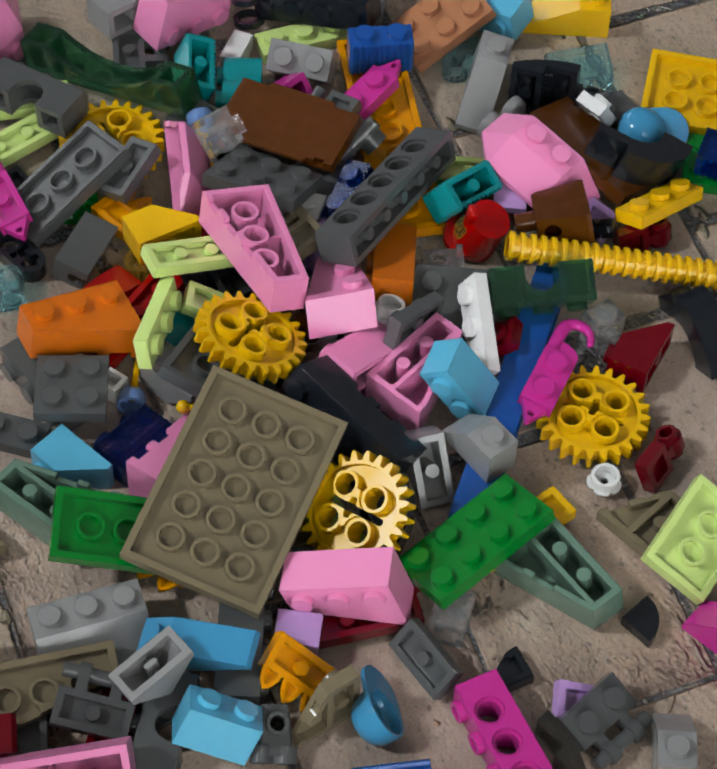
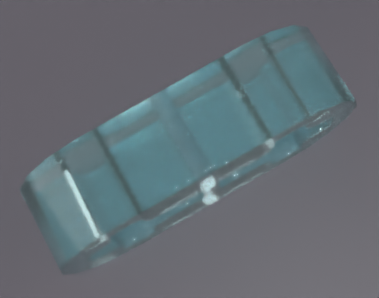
M481 37L468 40L443 57L441 73L445 80L451 83H461L467 80L474 57L473 53Z

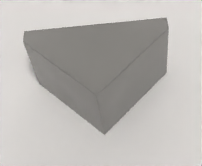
M168 625L108 674V677L132 705L170 695L193 658L194 653Z

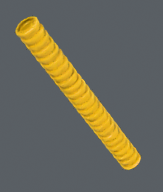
M512 230L505 239L504 257L506 261H512L514 258L518 263L526 260L527 264H532L535 261L539 266L547 263L548 267H553L556 264L560 269L567 266L569 270H574L577 267L581 272L588 269L590 273H595L598 270L602 275L609 272L610 276H615L619 273L620 277L625 278L629 275L631 279H636L639 276L641 280L650 278L652 282L660 279L661 283H667L669 280L673 285L680 282L682 286H687L690 283L692 287L703 285L708 289L711 286L712 290L717 291V260L715 263L711 259L703 261L700 257H696L693 260L691 256H685L683 259L679 254L672 257L670 253H665L662 256L661 252L655 251L651 254L650 250H645L641 253L640 249L635 248L631 251L629 247H624L621 250L617 245L610 248L608 244H604L600 247L599 243L594 242L592 245H589L588 241H583L579 244L578 240L573 239L569 242L567 238H562L561 241H558L557 237L552 236L551 239H548L546 235L537 238L536 234L532 233L530 236H527L525 232L516 235V232Z

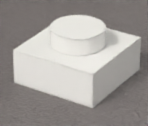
M583 90L577 97L576 101L586 113L593 115L600 123L602 122L610 127L616 120V117L609 109L612 104L599 93H596L593 97Z

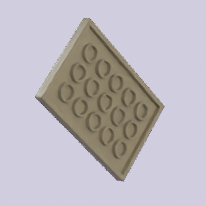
M213 365L120 552L119 559L259 619L286 557L293 546L343 438L348 422Z

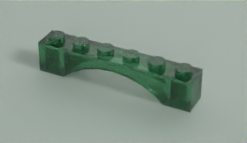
M38 22L20 41L28 67L41 73H47L58 80H67L68 83L181 118H185L187 113L202 99L195 68L169 60L148 68L122 65L89 50L64 29Z

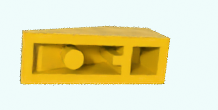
M611 0L531 1L534 17L522 32L607 38L611 18Z

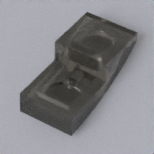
M547 710L537 719L534 736L554 755L553 769H586L574 740L560 721Z

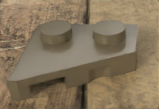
M672 490L656 493L650 498L641 497L630 500L627 506L610 511L607 506L597 512L596 520L642 557L681 497Z
M352 664L341 671L336 669L329 672L322 679L321 683L318 684L291 730L292 743L297 749L351 717V707L360 695L361 676Z

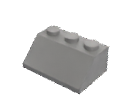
M137 578L26 608L37 655L113 640L118 665H121L137 651L146 618H149Z

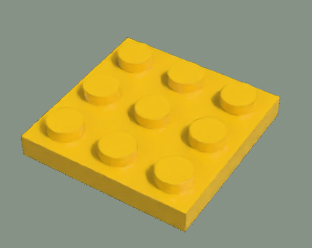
M652 48L641 107L672 108L684 116L688 124L689 133L717 137V59Z

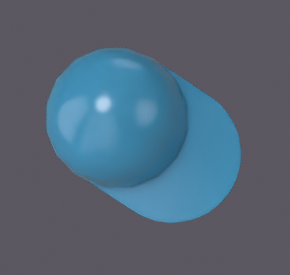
M639 106L631 108L622 115L617 126V131L646 143L658 142L664 132L685 143L689 135L688 124L684 116L677 110L668 107L647 108Z
M367 665L361 670L363 692L357 697L351 707V721L355 730L364 741L376 747L386 746L403 736V721L397 698L390 684L375 667Z

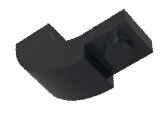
M601 122L587 144L584 154L612 167V176L620 180L641 186H659L670 182L675 177L691 153L693 146L666 132L663 133L658 142H641Z
M703 285L694 288L679 286L671 289L670 293L658 296L660 309L678 321L684 329L692 347L696 369L711 380L717 379V299Z

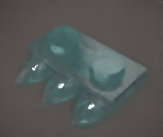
M607 43L549 52L544 55V60L580 64L579 83L583 84L584 88L587 85L592 86L593 79L606 92L610 90L613 84L614 74Z

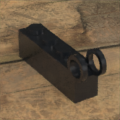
M231 0V3L236 7H255V9L239 11L233 16L234 26L242 30L256 29L262 26L265 20L347 30V28L360 25L373 26L382 14L380 0ZM246 17L258 18L257 20L251 22L240 21L241 19Z

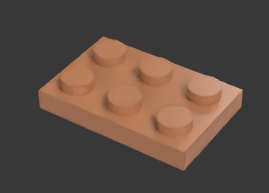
M421 0L390 24H411L414 39L413 63L422 73L497 15L486 0Z

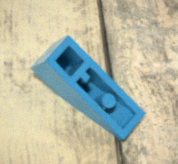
M180 617L146 618L137 651L169 625L194 653L185 671L251 670L261 636V633L256 630Z

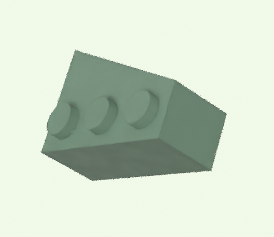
M14 459L0 472V511L49 546L56 486L95 491L102 490L90 487L89 482L80 479L78 482L59 477L58 472ZM111 490V492H110V493L122 494V493L117 492V491H114V490Z
M557 518L494 569L496 575L593 630L623 609V589Z

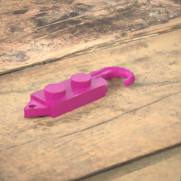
M400 59L379 67L373 65L344 93L360 100L362 108L358 114L364 120L400 87L398 81L402 66Z
M0 160V231L3 236L8 234L26 241L29 223L33 219Z
M567 319L562 321L553 331L517 401L521 404L524 425H528L543 416L550 417L576 366L578 355L570 345L564 342L568 333L573 330L582 332L587 338V347H593L595 342L594 332L585 322L578 319Z

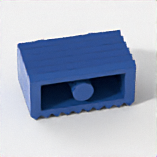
M393 23L387 26L360 25L347 28L346 52L349 73L351 75L355 73L358 75L361 73L365 74L373 65L379 67L400 59L402 65L400 71L404 72L407 70L410 72L412 70L414 39L411 24Z

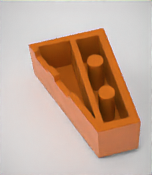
M396 224L367 255L365 275L374 288L375 302L383 294H394L404 300L405 308L412 304L417 225Z
M114 280L19 305L16 334L30 359H37L38 355H76L81 353H97V355L130 353V357H136L133 339L141 320L118 281Z

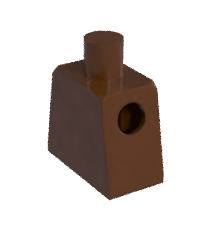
M582 179L533 193L531 195L533 211L514 214L517 234L537 231L538 238L546 235L548 239H551L552 236L557 237L558 241H561L562 238H567L569 242L573 239L578 240L579 244L583 241L595 242L591 212Z

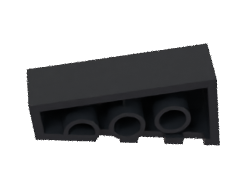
M328 355L298 365L281 385L290 398L348 422L347 429L333 457L337 465H339V454L351 458L353 450L360 452L363 456L366 451H370L376 454L377 457L382 455L390 459L389 463L392 462L401 468L398 474H404L427 449L419 440L413 442L404 433L406 428L396 419L391 421L379 410L381 405L372 396L365 397L358 390V383ZM355 480L350 483L353 488L355 486Z

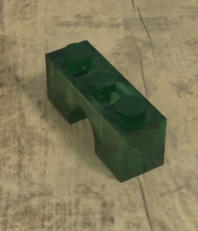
M592 258L557 262L552 267V287L546 291L536 290L529 285L526 280L524 265L489 268L485 272L487 273L492 314H499V319H509L513 316L519 317L520 311L533 310L534 316L548 315L554 313V308L567 307V312L588 310V305L597 300Z

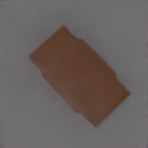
M243 78L214 125L216 135L334 173L360 128L362 120L361 115L337 108L332 101L276 83L266 85Z
M569 97L531 111L530 115L539 119L584 158L595 185L604 193L609 201L615 203L618 207L628 203L633 198H638L650 192L651 189L656 187L641 186L620 180L612 176V167L584 154L586 146L599 127L600 122L593 115L587 114L582 109L579 110L573 104L574 101Z

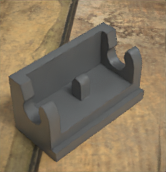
M85 211L55 257L51 278L59 279L76 288H82L85 284L83 280H88L92 270L111 243L113 237L116 236L119 227Z

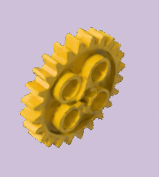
M114 99L112 105L107 106L104 100H101L100 107L97 108L92 103H88V114L66 139L58 136L60 148L80 127L90 120L104 132L106 129L107 134L124 146L130 137L133 136L157 144L161 152H165L164 129H160V120H153L152 111L143 114V105L132 109L131 101L129 100L124 106H119L118 99ZM162 153L160 154L156 162H162ZM156 162L153 164L150 170H157Z
M225 291L222 298L214 294L211 301L205 300L202 308H199L192 329L196 333L194 342L201 343L199 352L210 353L207 359L209 363L218 361L220 368H228L232 370V373L236 375L242 374L248 380L256 377L260 385L264 384L266 377L273 384L277 383L279 377L286 380L290 373L302 363L308 345L303 341L306 335L305 332L298 331L300 323L289 321L292 315L291 312L283 314L281 312L270 313L264 304L256 299L254 293H251L249 298H245L241 291H237L235 297Z
M581 365L579 374L572 372L550 417L543 416L536 420L535 427L541 429L540 439L549 440V451L560 448V459L565 458L568 454L573 456L572 465H576L580 459L585 460L587 468L591 467L593 461H598L600 464L606 463L607 459H610L615 465H619L621 455L630 459L633 449L639 451L642 440H646L651 416L648 415L650 405L643 403L645 394L635 393L637 384L634 382L625 385L626 375L624 374L616 379L613 378V370L611 368L605 374H600L599 367L595 365L592 373H588L586 368Z
M356 450L352 451L351 458L339 454V465L330 463L328 472L325 474L305 519L309 520V523L301 529L305 533L313 534L306 543L312 547H317L316 551L394 547L396 551H400L401 548L397 543V539L399 537L409 538L408 533L403 530L404 525H411L415 522L407 517L408 511L416 509V505L406 500L414 494V490L403 487L409 481V478L401 473L398 474L401 468L392 462L389 463L390 459L382 455L377 457L376 454L366 451L363 456V454ZM355 480L354 489L348 494V487ZM384 495V503L377 509V502ZM338 496L360 509L383 520V524L378 526L360 517L358 514L333 502V497ZM338 513L336 524L331 526L332 518ZM367 528V536L364 541L360 542L361 533Z

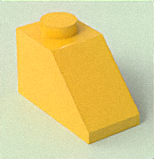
M152 204L142 209L133 210L121 217L123 238L141 266L145 265L140 255L143 244L202 237L199 216L196 214Z

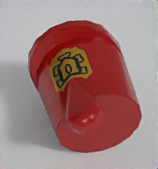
M488 199L480 200L475 204H470L464 213L457 214L447 221L443 227L442 234L444 244L451 254L461 260L474 263L484 262L491 258L510 229V218L503 206L497 202Z

